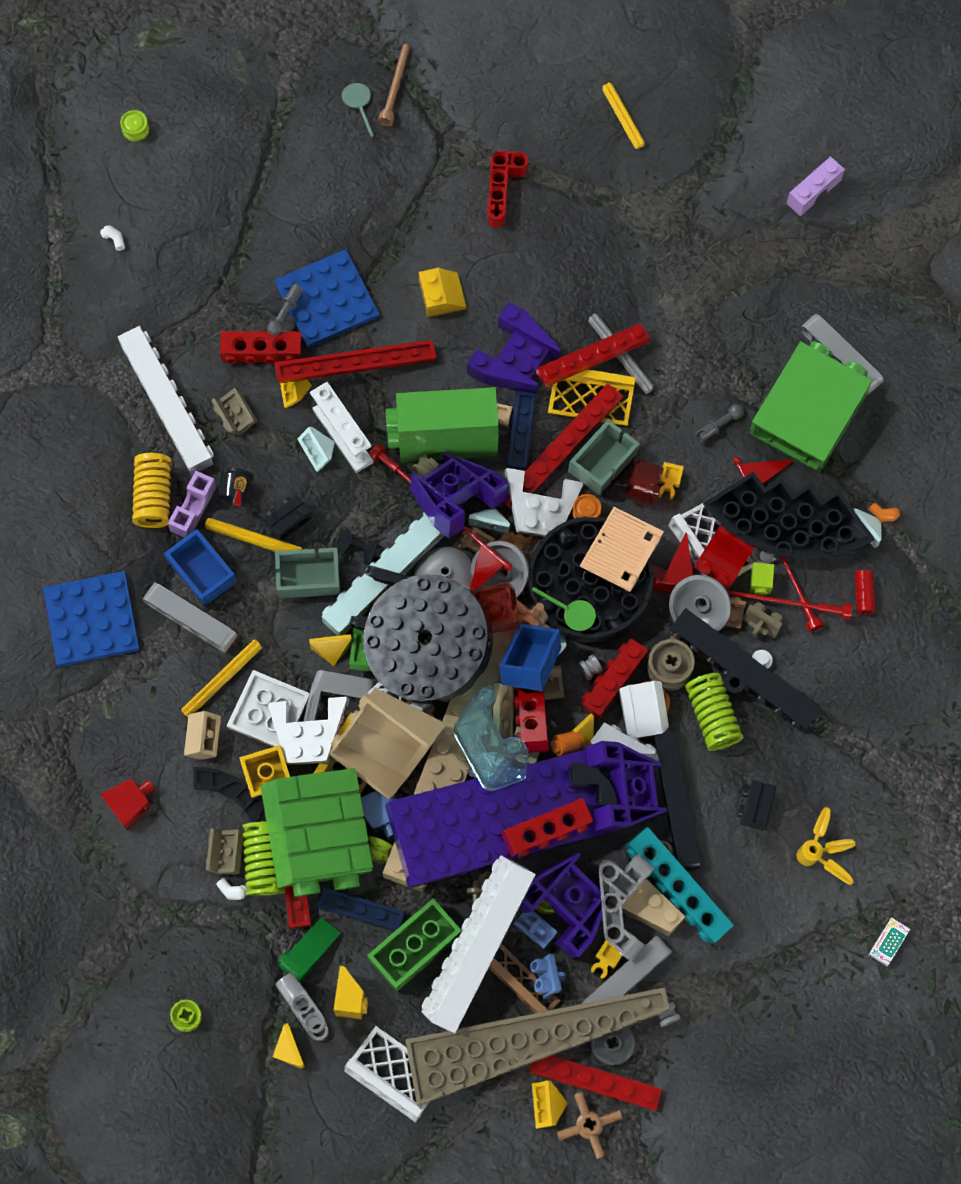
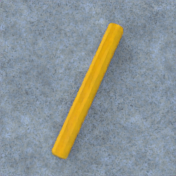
M208 518L205 523L207 530L272 551L302 550L299 546L212 518Z
M253 640L181 709L182 713L188 717L189 714L199 710L262 649L261 644L257 640Z

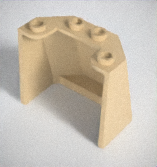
M375 688L370 694L366 692L361 698L358 705L360 711L355 710L349 718L351 724L341 736L337 734L330 744L333 747L328 754L346 768H356L358 777L390 800L430 749L446 724Z

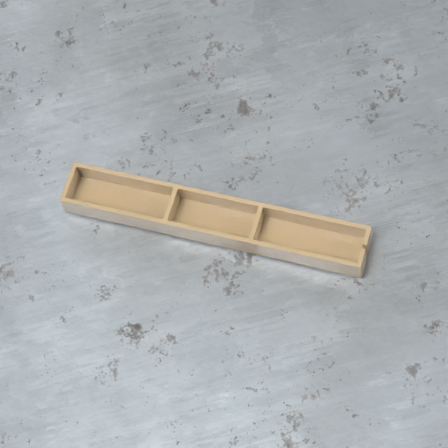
M488 604L486 612L493 630V649L488 666L471 689L463 695L450 700L442 721L446 726L432 746L413 795L467 781L469 774L466 770L473 765L469 758L474 753H478L493 715L494 682L501 681L499 666L519 623H521L520 620L524 617L523 615L513 611L506 614V609ZM394 843L383 871V877L407 886L397 847ZM427 884L412 889L424 893Z

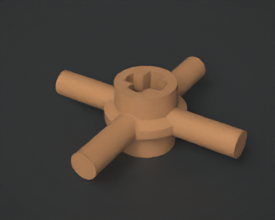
M514 596L508 601L511 606L524 616L520 620L521 624L550 628L545 624L548 620V615L543 610L544 605L542 603H537L532 609H528Z
M583 1092L577 1093L574 1096L581 1115L577 1119L575 1126L557 1132L559 1141L580 1134L583 1138L590 1139L596 1159L602 1158L605 1155L598 1136L602 1132L603 1125L622 1119L621 1112L618 1110L600 1117L594 1112H589ZM586 1120H589L590 1123H595L593 1131H590L589 1128H584Z

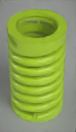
M710 673L697 677L685 685L709 751L732 746L744 738L741 731H739L740 726L735 724L737 717L733 716L735 712L733 709H730L732 704L728 701L729 696L725 694L726 688L722 687L724 682L720 673ZM704 680L707 681V682H705V683H703V684H700V685L695 686V685H696L697 683H699V682H702V681H704Z
M267 821L243 824L242 826L246 831L243 833V837L247 839L243 843L246 848L244 854L247 856L244 859V862L247 864L245 866V871L247 872L245 879L248 881L246 882V887L248 888L246 895L266 896L285 893V887H277L276 876H267L275 875L274 868H265L274 866L273 860H262L273 858L272 852H262L271 850L270 843H264L270 842L269 835H265L269 834Z

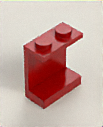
M720 525L697 560L694 568L716 579L725 588L729 589L755 547L735 537Z

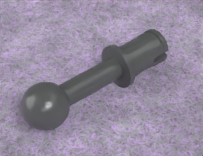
M293 284L287 296L282 299L284 305L278 316L267 325L269 334L276 336L282 333V323L291 308L295 309L297 307L296 303L303 292L301 286Z
M734 404L729 408L728 413L717 421H708L706 426L694 433L697 441L703 443L711 436L718 435L719 428L731 420H740L744 416L743 407L739 404Z

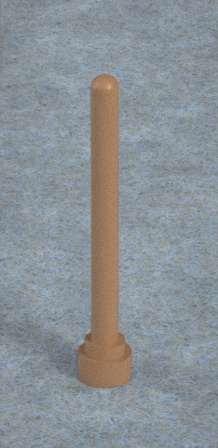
M408 44L402 46L385 109L379 113L378 122L383 126H391L394 121L392 110L410 50Z

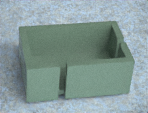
M607 420L571 459L568 468L570 474L599 496L637 455L640 445L639 442L627 433L623 435L620 444L622 429L610 420Z
M315 549L275 551L278 598L339 595L338 549H319L320 559L317 560Z

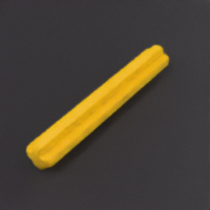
M607 83L603 85V92L633 146L636 149L643 147L645 142L613 84Z

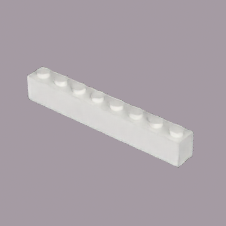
M140 326L118 336L122 349L191 475H194L195 471L199 472L213 465L212 457H214V454L209 445L205 447L203 443L205 438L201 430H196L193 424L196 421L191 412L187 414L185 410L187 405L183 397L177 396L176 391L178 389L173 379L169 381L166 376L169 372L164 363L160 365L158 361L160 356L156 348H151L149 345L151 339L146 331L142 332Z

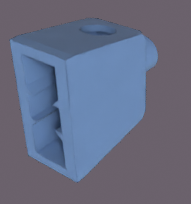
M376 790L361 797L363 818L374 833L383 830L386 838L391 839L394 836L385 805L388 801L396 800L395 795L389 800Z

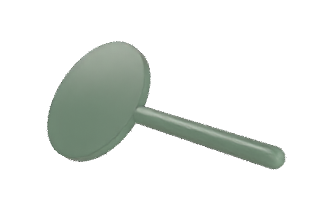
M361 83L350 84L344 88L342 100L348 107L360 109L369 134L373 137L374 133L363 109L370 101V90Z

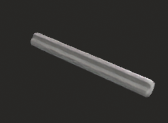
M593 314L589 317V323L602 339L614 335L598 314ZM628 352L617 356V359L631 377H636L635 382L645 394L650 393L654 389V385Z

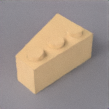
M647 879L636 888L622 905V913L626 916L634 918L666 936H669L685 919V916ZM613 896L608 901L607 906L615 907L618 903L617 898Z

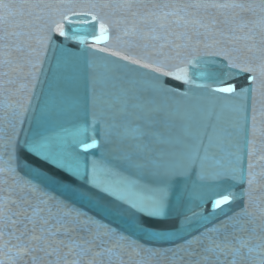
M491 685L477 690L454 724L453 733L482 787L488 791H495L525 780L528 749L518 737L502 739L493 723V716L491 714V706L496 702V693Z

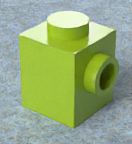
M753 562L750 580L751 593L760 596L771 594L774 564Z

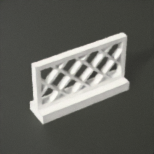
M703 503L681 515L679 513L673 516L668 525L680 543L685 533H687L690 557L694 564H696L705 550L704 548H706L711 537L715 534L713 532L714 524L721 525L714 518L702 515V510L705 509ZM688 517L697 519L696 527L688 525L685 519ZM700 520L711 523L710 531L699 528ZM697 534L709 535L707 543L700 542ZM751 556L746 561L748 565L742 567L738 576L751 570L754 562Z
M375 1026L352 1059L347 1062L344 1072L411 1120L417 1122L429 1103L417 1106V1103L413 1101L412 1093L415 1090L411 1089L409 1078L412 1077V1074L408 1073L407 1062H409V1058L405 1056V1054L408 1056L407 1048ZM376 1034L384 1039V1047L373 1048L372 1039ZM399 1049L402 1052L403 1059L391 1061L389 1050ZM386 1050L388 1061L375 1063L374 1052ZM371 1053L372 1064L363 1065L357 1059L361 1054ZM404 1063L405 1074L393 1076L391 1065ZM388 1065L390 1077L381 1078L378 1076L376 1067ZM406 1078L407 1090L399 1091L395 1088L394 1080Z

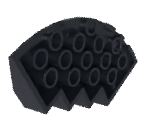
M753 471L703 503L712 517L735 537H738L752 547L781 557L813 560L831 558L855 551L874 541V538L840 490L822 500L811 483L796 493L791 491L783 478L778 479L765 488Z

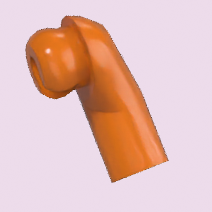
M876 502L868 509L881 522L895 521L900 516L898 508L882 509Z

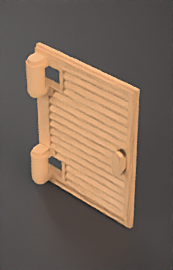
M613 507L580 567L624 588L626 591H631L664 531ZM647 532L653 535L650 542L644 539ZM624 572L630 574L628 581L621 579Z

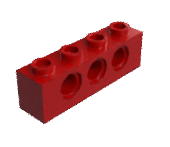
M221 331V360L229 364L236 362H246L249 364L266 362L274 364L275 362L301 359L302 335L301 332H282L274 336L269 334L268 331ZM240 346L246 347L244 350H237ZM260 346L266 347L262 351L257 350ZM280 346L286 347L282 351L277 350Z
M514 687V692L518 691V696L514 697L515 708L519 709L520 714L516 715V725L521 727V732L517 733L518 746L522 745L523 753L549 751L544 688L543 691Z
M580 798L504 830L501 835L510 856L517 855L518 858L530 854V849L534 847L540 850L549 846V841L557 839L559 842L570 837L568 834L576 830L578 834L588 830V825L593 822V819L584 799ZM564 816L571 819V826H566L563 823ZM544 824L552 827V834L544 832ZM525 832L533 836L532 843L525 841Z

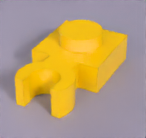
M664 462L659 483L664 485L659 490V497L662 498L664 491H669L670 500L674 498L675 489L673 487L679 488L684 466Z
M606 940L595 957L600 962L592 966L590 973L593 974L597 968L602 969L603 974L600 979L603 980L607 975V967L609 966L614 969L623 955Z

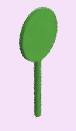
M535 587L532 588L533 592L565 609L564 619L572 630L585 631L594 624L596 614L590 603L577 600L566 606Z

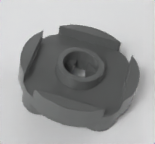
M628 1026L591 1040V1050L596 1059L609 1066L623 1064L631 1057L635 1048L634 1037ZM614 1037L617 1039L616 1043L619 1046L618 1048L610 1049L609 1044L606 1042Z

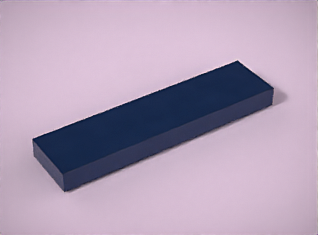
M516 391L507 468L527 470L536 393Z
M323 887L317 909L393 932L402 926L406 911Z

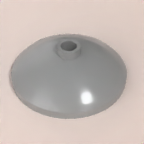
M494 541L486 544L506 563H511L512 570L508 571L507 575H505L503 567L481 586L477 592L484 599L494 603H506L513 596L515 598L519 597L525 590L529 580V565L525 555L517 546L506 541ZM478 550V552L475 554V556H474V558H473V561H472V564H471V575H472V578H473V574H474V570H475V566H476V562H477L479 550Z
M452 547L435 548L422 556L417 563L414 576L425 574L444 576L460 583L470 591L472 561L464 552ZM446 569L449 573L444 575L441 571Z
M692 575L684 578L675 586L670 595L669 609L674 622L683 610L687 608L716 631H719L730 617L731 600L727 590L716 579L706 575ZM700 599H704L706 605H702Z

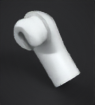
M105 226L101 230L103 238L108 239L110 237L113 239L117 251L125 249L123 236L120 231L112 226Z
M225 878L216 883L229 900H241L247 896L248 888L244 885L231 886Z

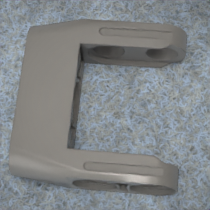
M323 670L317 671L310 690L304 722L317 721L322 696L332 698L348 697L349 701L359 703L364 694L376 685V682Z
M292 973L285 975L276 983L278 991L310 1037L315 1041L325 1040L329 1034V1029L323 1015ZM316 1025H321L318 1029H313ZM325 1028L323 1036L316 1037L313 1035V1033H319Z

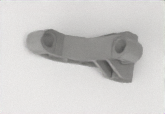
M639 854L635 855L625 870L613 860L608 859L601 862L599 866L604 935L606 940L629 961L635 958L645 944L623 927L622 905L654 869ZM608 865L615 868L614 874L610 876L603 873L604 867ZM608 896L617 898L618 903L615 907H608L605 904ZM611 927H617L620 930V935L617 938L609 937L608 930Z

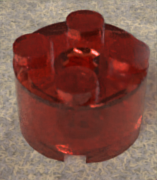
M635 459L632 465L635 469L629 474L625 498L648 505L653 504L654 498H657L659 487L656 485L659 479L661 480L664 468L657 464Z

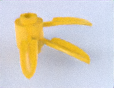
M825 807L821 811L813 832L816 834L814 840L806 841L798 849L797 859L804 866H812L819 861L824 864V868L843 882L852 885L853 878L846 870L831 859L825 861L821 858L823 852L827 851L828 854H833L850 849L856 845L853 839L828 842L825 844V848H822L817 842L819 836L823 837L825 835L830 820L831 810Z

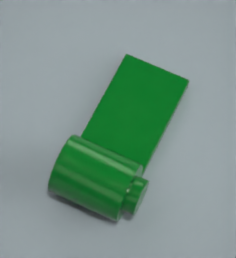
M321 917L290 952L285 951L279 959L281 963L279 968L287 974L292 973L298 982L301 983L311 972L318 959L341 935V932Z

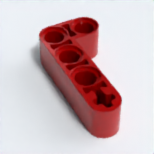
M497 151L491 157L488 224L492 228H500L505 223L508 176L522 177L528 171V157L522 152ZM497 162H502V163H504V164L498 165V164H496V163H497ZM517 163H522L523 165H522V166H517L516 164H517ZM495 197H500V198H502V199H500V200H495L494 198H495ZM495 211H499L498 217H495Z

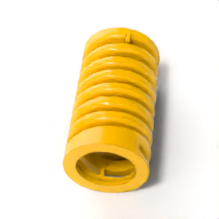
M142 453L134 458L135 476L133 479L132 522L137 526L160 528L168 525V516L170 515L168 510L170 505L168 502L170 501L169 487L171 483L169 480L171 476L169 473L171 471V458L164 454ZM158 460V462L144 463L147 461ZM146 520H154V521L162 520V521H160V522H148V521H146Z

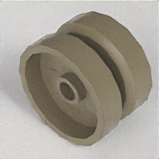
M667 639L659 642L649 654L647 663L649 680L661 681L665 691L681 689L692 676L695 662L693 652L680 640Z

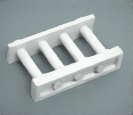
M328 382L312 390L310 394L318 404L313 407V412L353 470L358 473L373 464V459L366 451L371 447L370 442Z

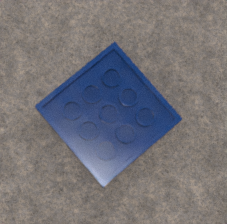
M346 249L274 280L282 299L287 296L293 284L302 287L303 292L296 303L297 307L295 309L291 308L289 313L298 331L301 332L307 349L379 318V313Z
M125 571L43 587L57 667L140 650Z

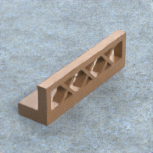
M500 943L498 948L504 953V962H498L493 957L488 968L534 1013L553 1010L560 1000L553 994L551 996L553 1002L546 1009L538 1001V995L543 994L529 992L523 986V980H532L535 983L537 978ZM507 965H517L520 968V977H513L507 971ZM522 971H523L528 977H522Z

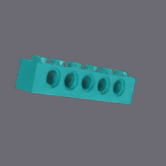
M648 827L643 828L625 844V847L628 849L626 852L632 859L636 854H639L654 867L648 877L652 876L656 881L655 886L662 893L666 892L671 898L669 901L685 914L686 922L691 926L694 925L699 930L698 935L704 942H717L734 926ZM646 848L653 851V858L651 860H648L644 855ZM661 864L667 867L666 876H662L659 873V866ZM675 881H679L682 885L679 893L673 889ZM690 897L696 901L694 909L689 908L687 904ZM705 913L710 917L708 925H704L702 922V916Z

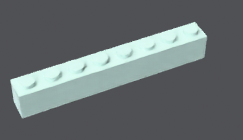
M423 513L424 516L419 521L415 520L409 526V531L405 535H399L394 542L395 544L390 549H385L380 555L381 558L376 563L372 562L370 565L406 575L419 562L422 556L429 552L445 535L434 528L426 514ZM366 574L362 577L358 576L352 582V587L347 592L345 590L341 592L337 597V601L332 606L329 605L322 612L323 623L337 636L345 635L352 628L348 625L351 616H364L373 607L375 599L390 588L391 585L374 581L373 578Z

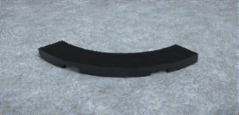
M193 767L194 789L209 790L222 794L238 804L252 823L266 822L263 799L261 796L251 798L246 782L217 769Z

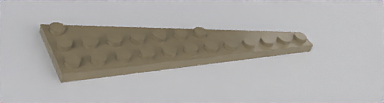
M665 988L460 1028L455 1033L445 1031L406 1039L417 1106L667 1012L670 1008Z

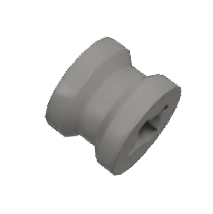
M594 655L589 656L586 661L578 662L580 671L588 681L592 679L593 675L603 673L602 667Z
M674 1002L668 1003L669 1011L657 1015L659 1016L661 1027L681 1019L680 1015L675 1012Z

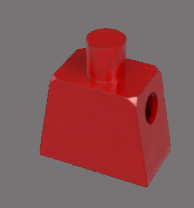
M129 779L100 795L124 828L128 830L151 807L146 796L156 789L149 780L137 786L132 779Z

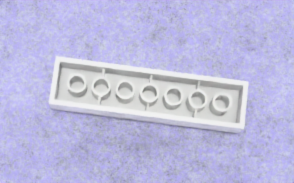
M500 856L494 862L490 878L486 879L483 883L482 893L479 899L477 898L472 905L473 911L470 917L464 921L460 937L456 938L452 945L453 951L449 958L447 957L444 960L443 970L440 976L434 980L430 996L426 997L422 1004V1013L432 1023L453 1033L456 1032L535 876L530 870L503 856Z

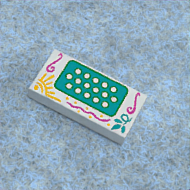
M891 918L868 955L888 966L910 929Z

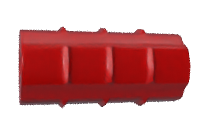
M871 570L855 572V604L857 614L869 615L875 612V581L873 580V571Z

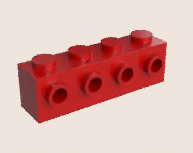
M632 638L628 643L624 642L618 650L620 654L616 659L612 658L608 662L606 673L604 675L600 674L593 684L595 685L594 689L591 692L587 691L581 700L583 702L582 711L588 715L591 713L598 722L618 697L620 688L626 686L647 657L648 649Z

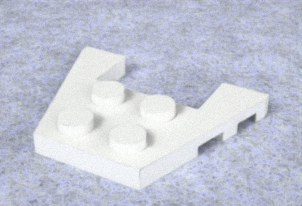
M506 468L505 477H507L509 482L508 492L511 496L516 532L545 537L553 528L566 522L574 501L577 499L583 486L582 482L565 479L563 481L561 499L523 492L525 471Z
M348 697L328 698V720L289 723L288 702L268 703L286 764L297 765L330 761L331 755L328 753L333 747L330 743L337 735L339 726L343 722V714L346 706L348 707L349 704Z

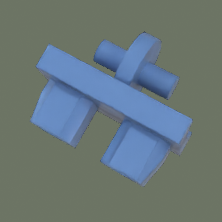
M535 912L522 913L514 922L517 928L542 949L558 933Z
M548 954L543 959H535L531 962V972L539 974V978L534 984L535 992L542 993L543 999L549 1000L553 994L561 991V982L566 980V974L558 971L553 954Z

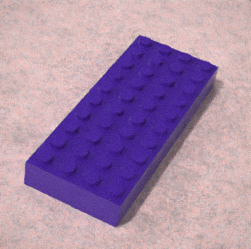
M586 750L388 801L385 808L408 889L491 867L500 856L511 861L520 859L517 855L510 856L501 833L510 827L580 798L584 799L593 819V822L588 825L589 829L578 834L576 830L568 833L570 837L559 842L557 839L549 841V846L540 850L534 847L530 849V854L524 857L613 833L595 831L593 810L597 808L595 805L594 787L569 788L568 766L571 763L588 765ZM564 816L563 823L566 826H571V819ZM544 824V832L552 834V827ZM525 832V841L532 843L533 836Z

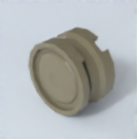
M425 454L419 458L417 464L412 466L414 473L421 478L438 468L439 465L432 458L427 459L428 456Z

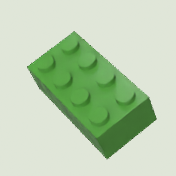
M432 899L371 951L367 958L397 992L453 944L455 939L460 937L462 930L440 905Z

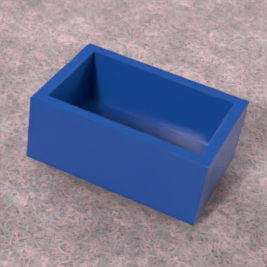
M198 529L164 553L168 564L204 607L237 583L235 574Z
M519 623L499 666L502 685L543 691L562 648L559 629Z

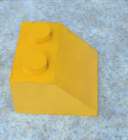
M441 268L419 272V284L428 317L466 309L458 272Z
M280 745L240 757L251 798L262 795L261 785L277 778L290 777Z
M340 966L334 1004L335 1015L337 1017L362 1020L363 1014H367L368 1010L367 998L344 966Z

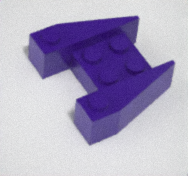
M508 302L498 317V327L512 336L496 359L476 349L467 363V374L484 384L537 394L538 383L533 380L537 375V368L543 366L549 356L555 360L559 359L561 349L525 310Z
M445 451L443 453L442 465L422 478L414 472L411 473L410 491L434 528L449 539L464 529L465 511L458 507L460 504L475 495L490 508L494 509L507 500L509 482L493 470Z
M600 741L586 747L587 764L589 766L610 770L612 787L617 798V805L609 804L593 810L595 831L613 832L667 811V808L658 807L654 769L662 766L660 762L619 742Z
M579 853L569 855L535 875L519 906V909L525 914L533 912L541 901L544 900L570 925L555 943L569 958L580 957L590 945L603 916L601 890L574 865L581 856ZM608 896L605 900L606 905L609 901L610 896Z

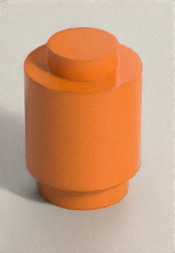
M574 731L555 735L551 741V749L558 756L578 752L584 747L583 736L581 733Z

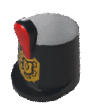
M223 468L221 470L218 497L224 501L231 502L233 507H240L245 502L250 484L254 479V474L239 468Z

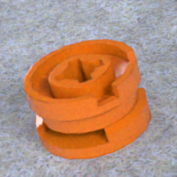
M583 494L577 497L573 504V518H599L601 515V503L598 498L590 494Z

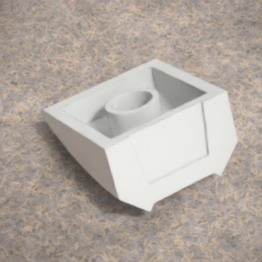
M661 681L627 685L620 688L619 697L627 735L631 734L639 738L662 734L669 728Z

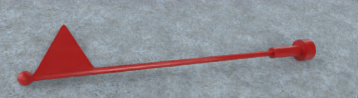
M376 444L369 453L370 457L375 461L381 460L392 471L398 472L411 484V478L386 454L387 449L381 444ZM464 526L463 530L481 545L470 586V592L474 594L503 567L506 571L512 570V564L506 563Z
M739 457L733 459V463L737 465L743 478L754 471L762 484L793 462V460L741 463ZM781 557L800 597L799 602L809 603L807 598L803 596L786 558ZM802 607L808 619L805 625L809 632L817 631L824 626L821 617L816 618L812 608Z
M685 533L663 580L660 577L654 578L655 585L666 584L676 586L684 578L693 575L687 533ZM727 590L729 595L814 608L820 612L841 615L843 620L850 621L852 614V604L843 603V607L823 603L816 605Z

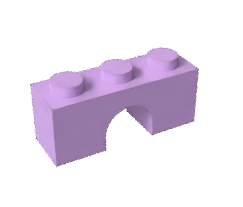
M830 156L789 192L787 205L799 216H802L814 205L816 198L824 190L829 192L842 180L845 169Z
M195 471L187 486V496L183 505L176 507L168 522L171 532L185 538L194 531L217 488L214 478Z

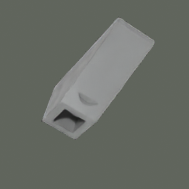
M603 723L590 742L591 745L600 741L619 742L659 762L657 750L649 744L643 745L635 736L631 734L627 736L622 733L619 727L613 724L610 726Z

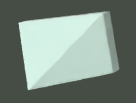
M308 427L300 435L298 441L316 472H318L331 460L335 442L313 427Z
M496 508L483 510L469 516L470 526L509 534L510 523Z
M855 508V513L874 538V541L871 542L874 548L878 547L881 541V521L877 517Z

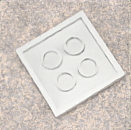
M253 670L230 717L227 728L269 746H278L280 742L268 703L288 702L289 723L299 722L308 703L310 693Z

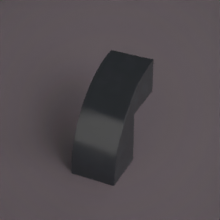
M571 763L568 766L569 788L594 787L596 808L609 804L617 805L614 789L601 772L581 763Z

